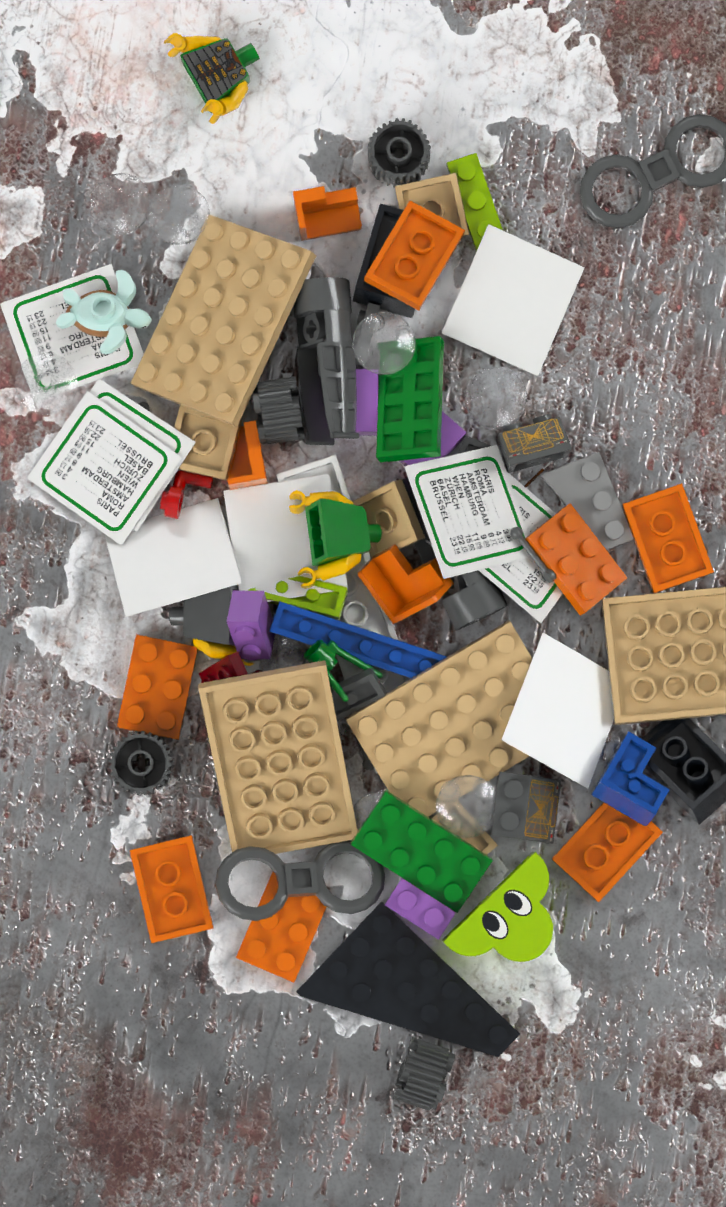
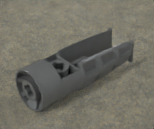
M323 277L305 279L294 303V318L297 319L299 349H297L299 381L304 418L309 437L305 441L307 445H334V438H359V433H356L355 346L352 343L350 282L346 278Z
M407 477L402 479L425 536L424 539L414 544L423 564L436 558L431 545L426 543V540L430 542ZM479 570L450 577L454 584L442 596V603L456 631L508 606L500 588Z

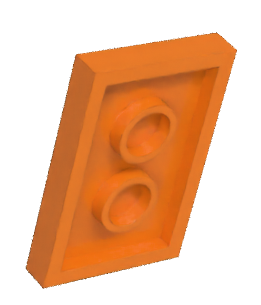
M409 201L366 273L364 281L420 311L462 239L465 230L422 206Z
M682 483L622 504L653 594L714 573Z
M571 503L563 507L525 538L545 566L556 574L555 584L580 616L627 579V576Z
M136 634L117 728L137 732L145 731L147 734L150 732L153 735L179 740L198 649L191 645Z
M603 802L552 857V860L597 902H600L663 831L652 821L647 826H643Z
M192 835L130 850L151 943L214 928Z
M274 872L270 876L258 907L269 903L277 893L278 882ZM316 895L288 897L283 908L272 917L251 921L236 958L294 983L326 910V906L321 903Z

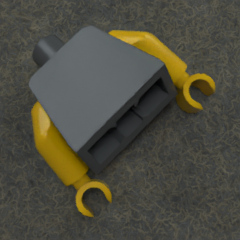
M238 584L184 600L183 607L170 608L169 621L171 625H183L184 637L192 638L194 647L210 658L221 660L237 652L226 621L233 590L239 591ZM242 659L244 665L246 666H252L255 664L252 662H245L244 659Z

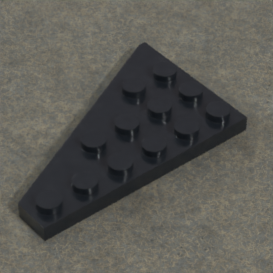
M382 901L296 991L304 998L499 1057L520 1035L509 1022L385 906Z

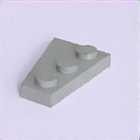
M600 452L540 475L565 506L569 503L572 504L607 551L634 540Z

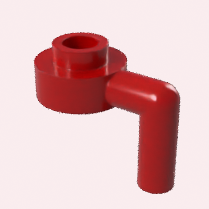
M182 470L178 471L169 492L163 491L160 509L165 510V517L179 518L186 484L212 488L213 477Z

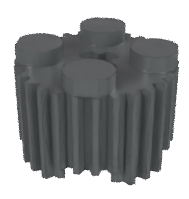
M396 118L394 122L389 121L388 125L383 123L382 128H377V133L373 132L368 143V161L372 174L381 183L387 182V186L393 184V188L397 185L420 181L421 175H425V170L428 169V164L430 163L431 146L429 145V140H427V135L423 134L422 129H417L418 125L411 124L412 120L405 122V118H402L401 121ZM396 148H401L406 156L396 158L391 152L396 153Z
M296 376L261 381L256 385L253 392L255 413H261V415H258L260 443L274 444L305 439Z
M134 731V735L128 733L127 738L123 736V741H117L118 746L113 747L115 752L110 753L112 759L108 760V762L112 763L109 769L113 771L110 775L115 777L114 781L119 783L118 786L124 788V791L142 796V794L149 795V792L154 794L156 789L162 790L161 787L166 786L171 780L170 774H173L171 768L175 767L171 763L174 761V758L170 756L173 752L168 750L169 745L159 736H154L150 732L147 735L145 731H141V734ZM139 755H144L146 760H150V765L146 766L145 772L140 773V768H134V762L139 761Z
M412 1037L408 1048L413 1051H410L408 1056L406 1055L404 1062L400 1066L395 1085L401 1086V1088H397L394 1092L393 1099L429 1111L431 1108L436 1109L438 1102L441 1103L447 1084L441 1082L442 1079H445L447 1072L450 1073L455 1060V1054L450 1053L447 1048Z

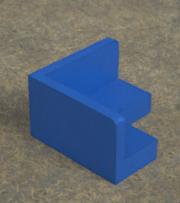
M628 732L619 744L591 795L641 825L647 826L658 812L670 790L642 773L656 747Z

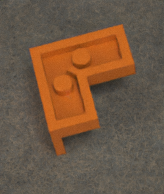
M324 186L293 191L301 241L362 229L356 187L325 192Z
M256 420L243 422L244 426L240 428L229 479H227L230 490L268 484Z
M396 544L374 555L358 572L359 578L393 624L436 603L454 584L451 578L443 579L436 558L413 569Z

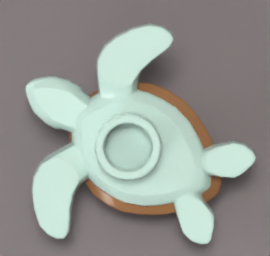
M123 270L116 271L118 282L116 294L108 290H96L79 297L73 289H64L63 297L65 303L69 304L66 313L58 317L56 321L57 327L64 329L74 324V326L86 334L106 337L100 346L102 354L113 353L123 345L127 337L125 329L128 326L138 329L148 327L152 322L149 314L139 308L129 309L128 307L135 297L136 286L131 276Z

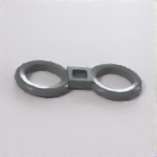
M701 114L683 118L671 128L665 138L663 151L640 162L629 156L622 155L600 158L588 167L581 179L580 197L583 208L593 220L603 226L622 228L634 225L643 218L652 205L654 191L676 180L688 186L701 188L718 184L726 178V124L713 116ZM705 128L719 136L725 149L724 160L720 167L706 174L692 173L683 167L678 160L676 149L680 137L688 130ZM613 168L625 169L632 173L639 181L641 188V197L637 206L630 212L620 215L609 214L602 210L595 202L592 193L593 183L596 178L605 170Z
M350 840L327 845L318 852L313 862L284 863L278 855L266 848L248 846L237 849L224 858L217 870L215 887L220 902L228 912L244 920L258 921L272 917L283 908L288 897L315 895L324 906L337 913L354 914L367 910L377 902L384 889L385 872L380 863L353 847ZM344 853L353 854L363 859L369 866L372 881L369 891L364 896L355 900H343L332 895L328 890L323 878L324 867L334 856ZM248 860L261 861L273 870L278 882L277 893L274 899L266 905L259 907L245 906L235 899L231 894L228 883L232 869L239 863Z

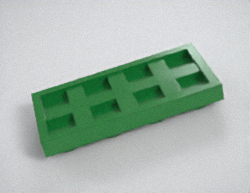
M441 336L380 343L376 458L379 462L441 456L444 341Z
M387 790L384 791L350 842L353 847L456 913L459 912L493 861L491 857Z

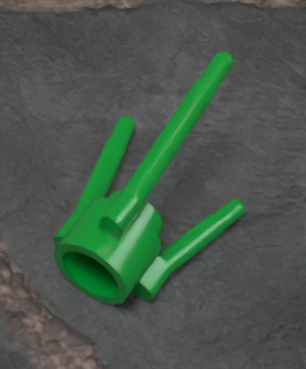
M319 640L308 648L304 658L309 663L326 661L330 687L332 686L340 698L347 702L348 696L329 672L337 663L335 655L341 656L363 670H367L372 666L341 649L333 640L328 644L323 640ZM372 667L379 679L382 678L383 674Z

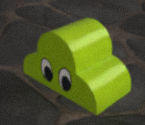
M536 852L530 853L442 939L446 946L463 956H478L494 948L503 957L516 962L530 961L543 954L550 945L553 936L552 919L548 911L540 903L549 886V872L544 860Z

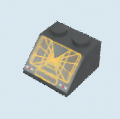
M551 414L534 418V424L522 427L519 422L503 427V432L499 433L497 438L508 473L569 456L572 448L560 417L552 419Z
M499 772L490 835L553 844L561 781Z

